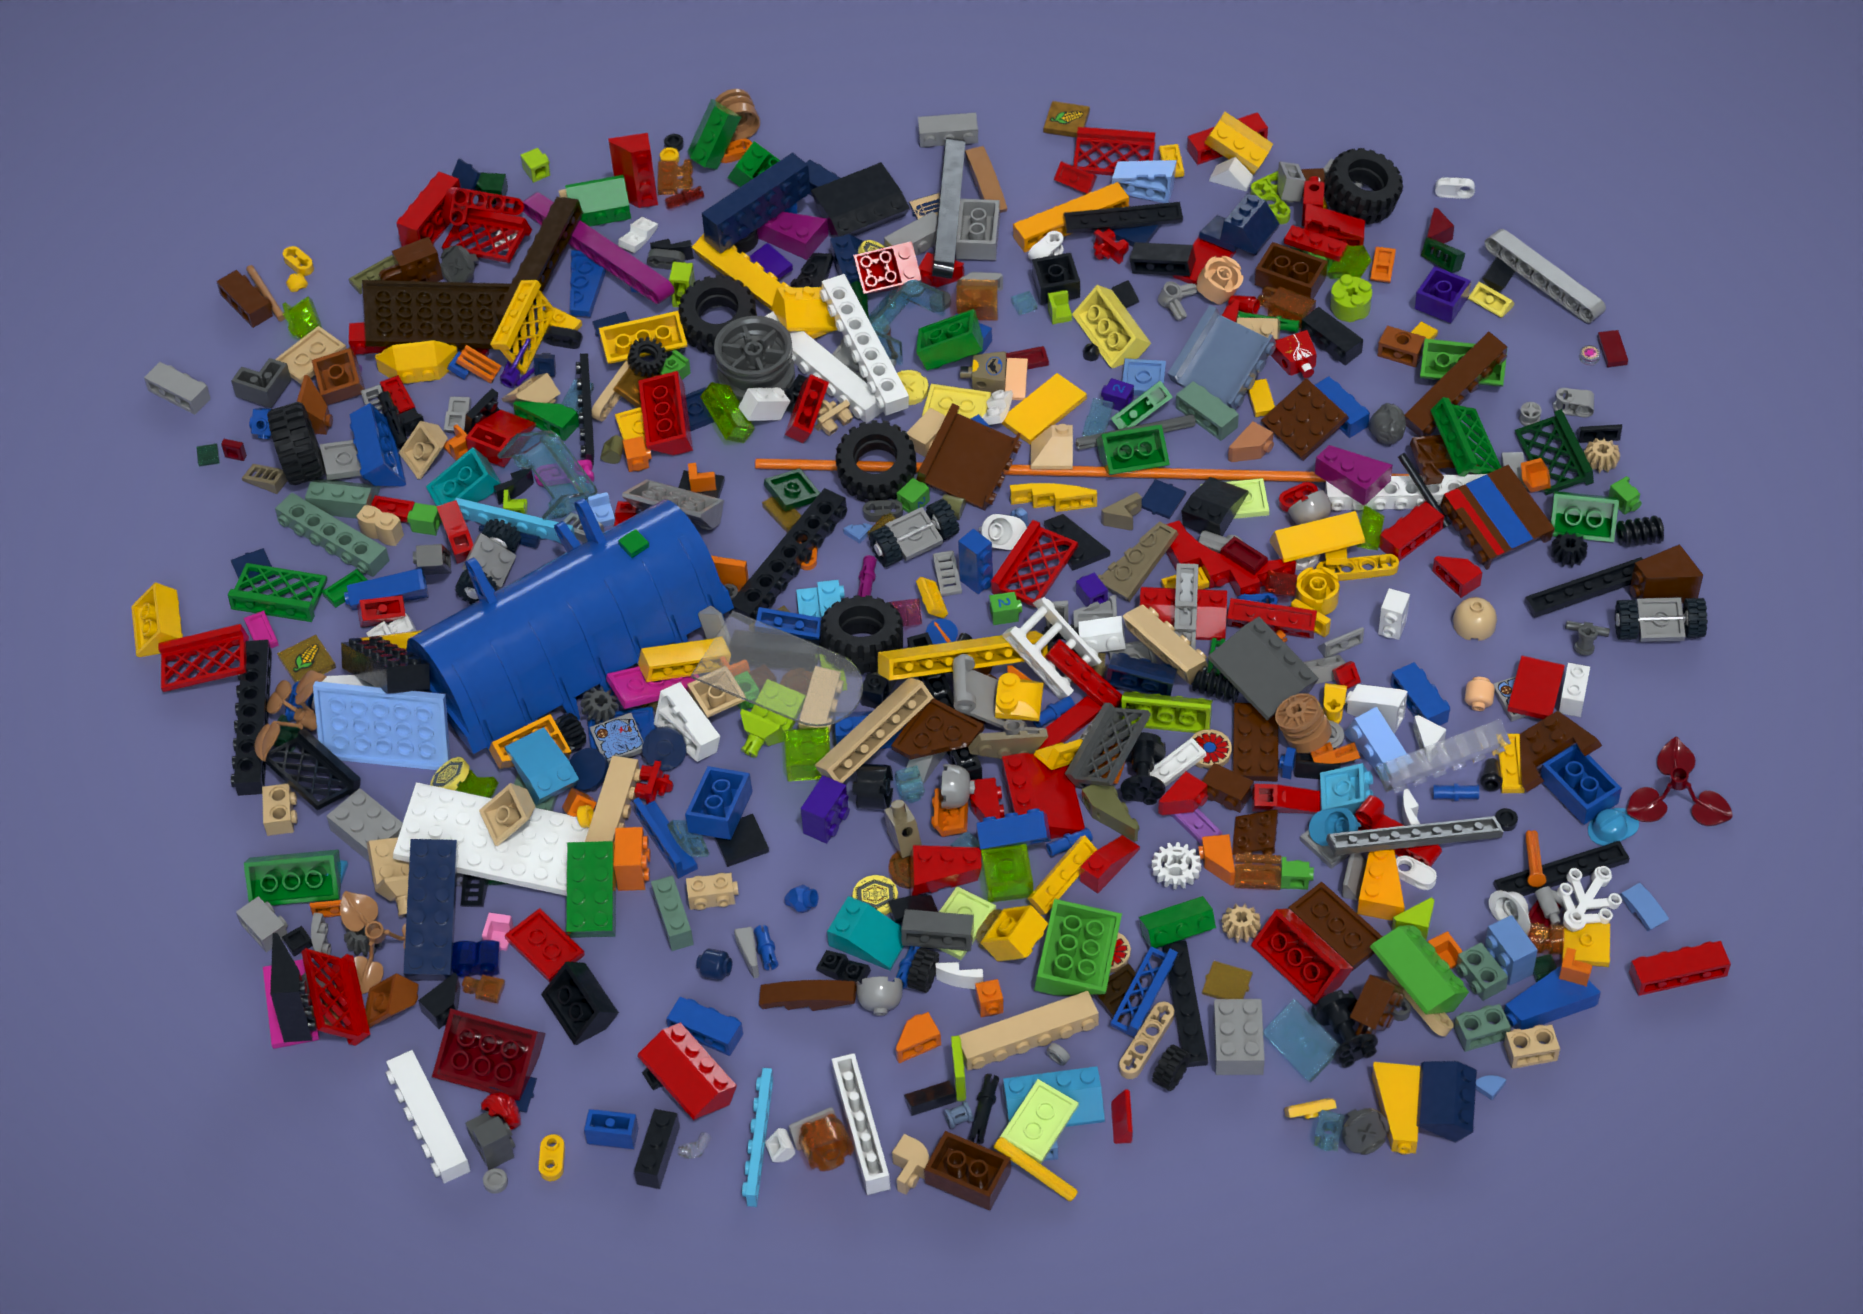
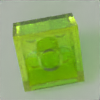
M829 727L784 730L788 782L820 779L822 775L814 765L831 750Z
M1026 844L981 850L982 869L988 902L1027 898L1033 892V878Z

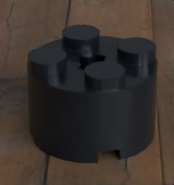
M862 764L856 770L858 778L857 781L853 782L852 787L853 795H857L856 807L861 809L890 808L893 798V788H890V781H893L891 766L884 764Z

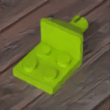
M767 680L751 712L744 709L740 712L744 729L748 735L741 751L748 756L752 754L751 757L757 758L763 744L771 746L786 741L804 707L806 696Z

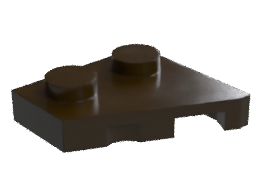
M1129 963L1109 976L1105 994H1093L1112 1019L1137 974ZM1136 995L1130 996L1129 1000L1131 1004ZM1126 1014L1120 1015L1118 1022L1121 1023Z

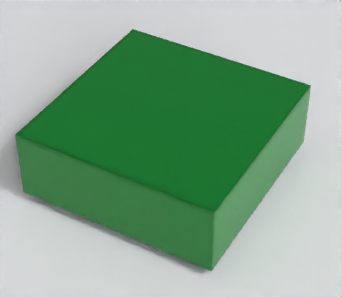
M634 529L618 540L619 545L631 558L649 547V542L637 529Z

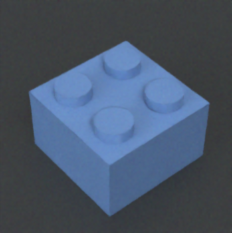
M1510 915L1488 926L1485 948L1507 974V984L1510 986L1533 975L1538 950L1515 918Z

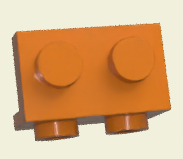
M936 788L935 797L932 798L934 816H932L931 820L933 828L937 829L942 837L967 832L968 802L959 808L943 809L941 802H944V796H941V789Z

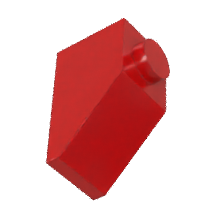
M927 252L919 265L922 278L920 283L937 288L959 281L960 278L964 277V263L956 260L952 279L932 276L934 254Z
M1441 556L1434 558L1432 572L1460 598L1481 586L1482 571L1469 559Z
M403 595L360 600L357 606L360 627L375 626L383 621L388 623L406 617Z
M1185 771L1159 800L1158 813L1160 815L1194 812L1199 806H1203L1208 799V785Z

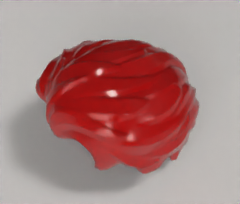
M501 1092L493 1093L482 1101L481 1109L489 1111L488 1114L491 1117L499 1116L505 1119V1123L508 1124L510 1130L521 1125L519 1109L515 1100L508 1094Z

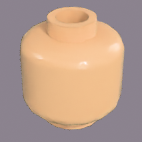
M1474 677L1466 684V704L1475 711H1484L1485 708L1490 707L1494 702V685L1488 678Z

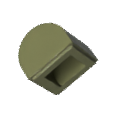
M614 435L604 443L601 460L609 464L620 462L624 448L623 439L620 436Z
M944 494L942 499L951 505V510H954V515L960 520L966 506V499Z

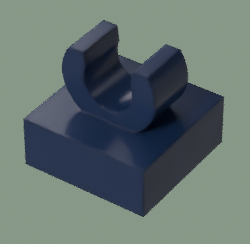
M551 353L535 354L533 358L535 376L548 373L550 377H555V355H551Z

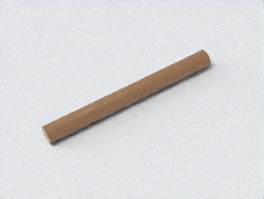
M247 266V272L263 297H267L271 301V310L278 321H283L285 315L254 266Z

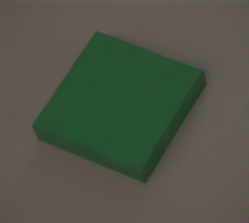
M800 468L764 479L765 488L784 511L811 504L820 494Z

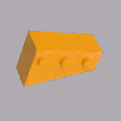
M551 714L491 743L489 751L499 769L515 767L504 748L505 746L543 727L567 759L569 758L571 750Z
M1394 849L1372 851L1368 854L1357 914L1393 921L1394 916L1405 910Z

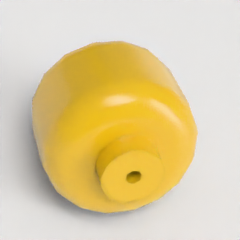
M293 273L287 279L286 285L291 292H297L300 289L306 288L308 282L304 275Z

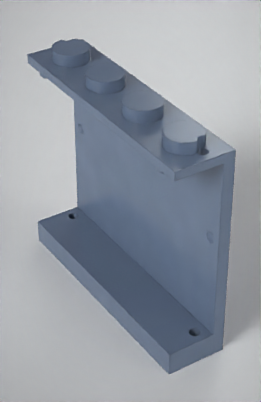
M1209 305L1169 370L1168 375L1171 381L1183 387L1188 386L1194 381L1199 386H1203L1213 396L1218 397L1228 407L1236 410L1238 406L1242 405L1247 390L1253 387L1258 372L1264 369L1267 357L1275 351L1276 342L1273 335L1270 334L1267 338L1220 315L1217 308Z

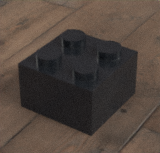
M1071 252L1032 259V277L1041 305L1048 304V293L1064 290L1068 291V300L1080 298V279Z

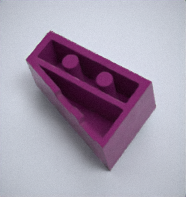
M781 212L775 218L763 224L762 227L757 228L758 239L806 260L829 235L827 218Z
M1329 445L1316 457L1315 474L1365 506L1391 482L1393 465Z

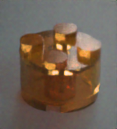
M829 1114L814 1122H807L800 1128L801 1134L798 1142L812 1169L815 1167L819 1168L820 1171L833 1170L845 1163L844 1158L848 1153L850 1156L853 1153V1143L843 1123L834 1114Z

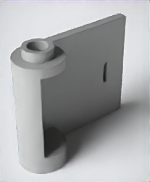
M961 654L953 659L954 708L959 712L1003 728L1005 719L995 718L998 680L972 670L975 667V660L971 656Z

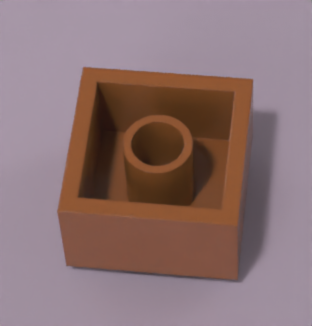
M351 348L312 360L319 391L327 405L361 395V391L365 390L358 360Z

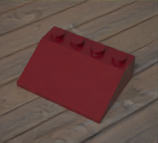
M450 1009L432 1077L492 1094L505 1093L513 1099L520 1101L539 1059L546 1033Z

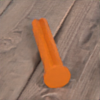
M1528 830L1525 833L1530 872L1528 884L1532 887H1541L1546 883V876L1542 872L1538 832L1536 830Z

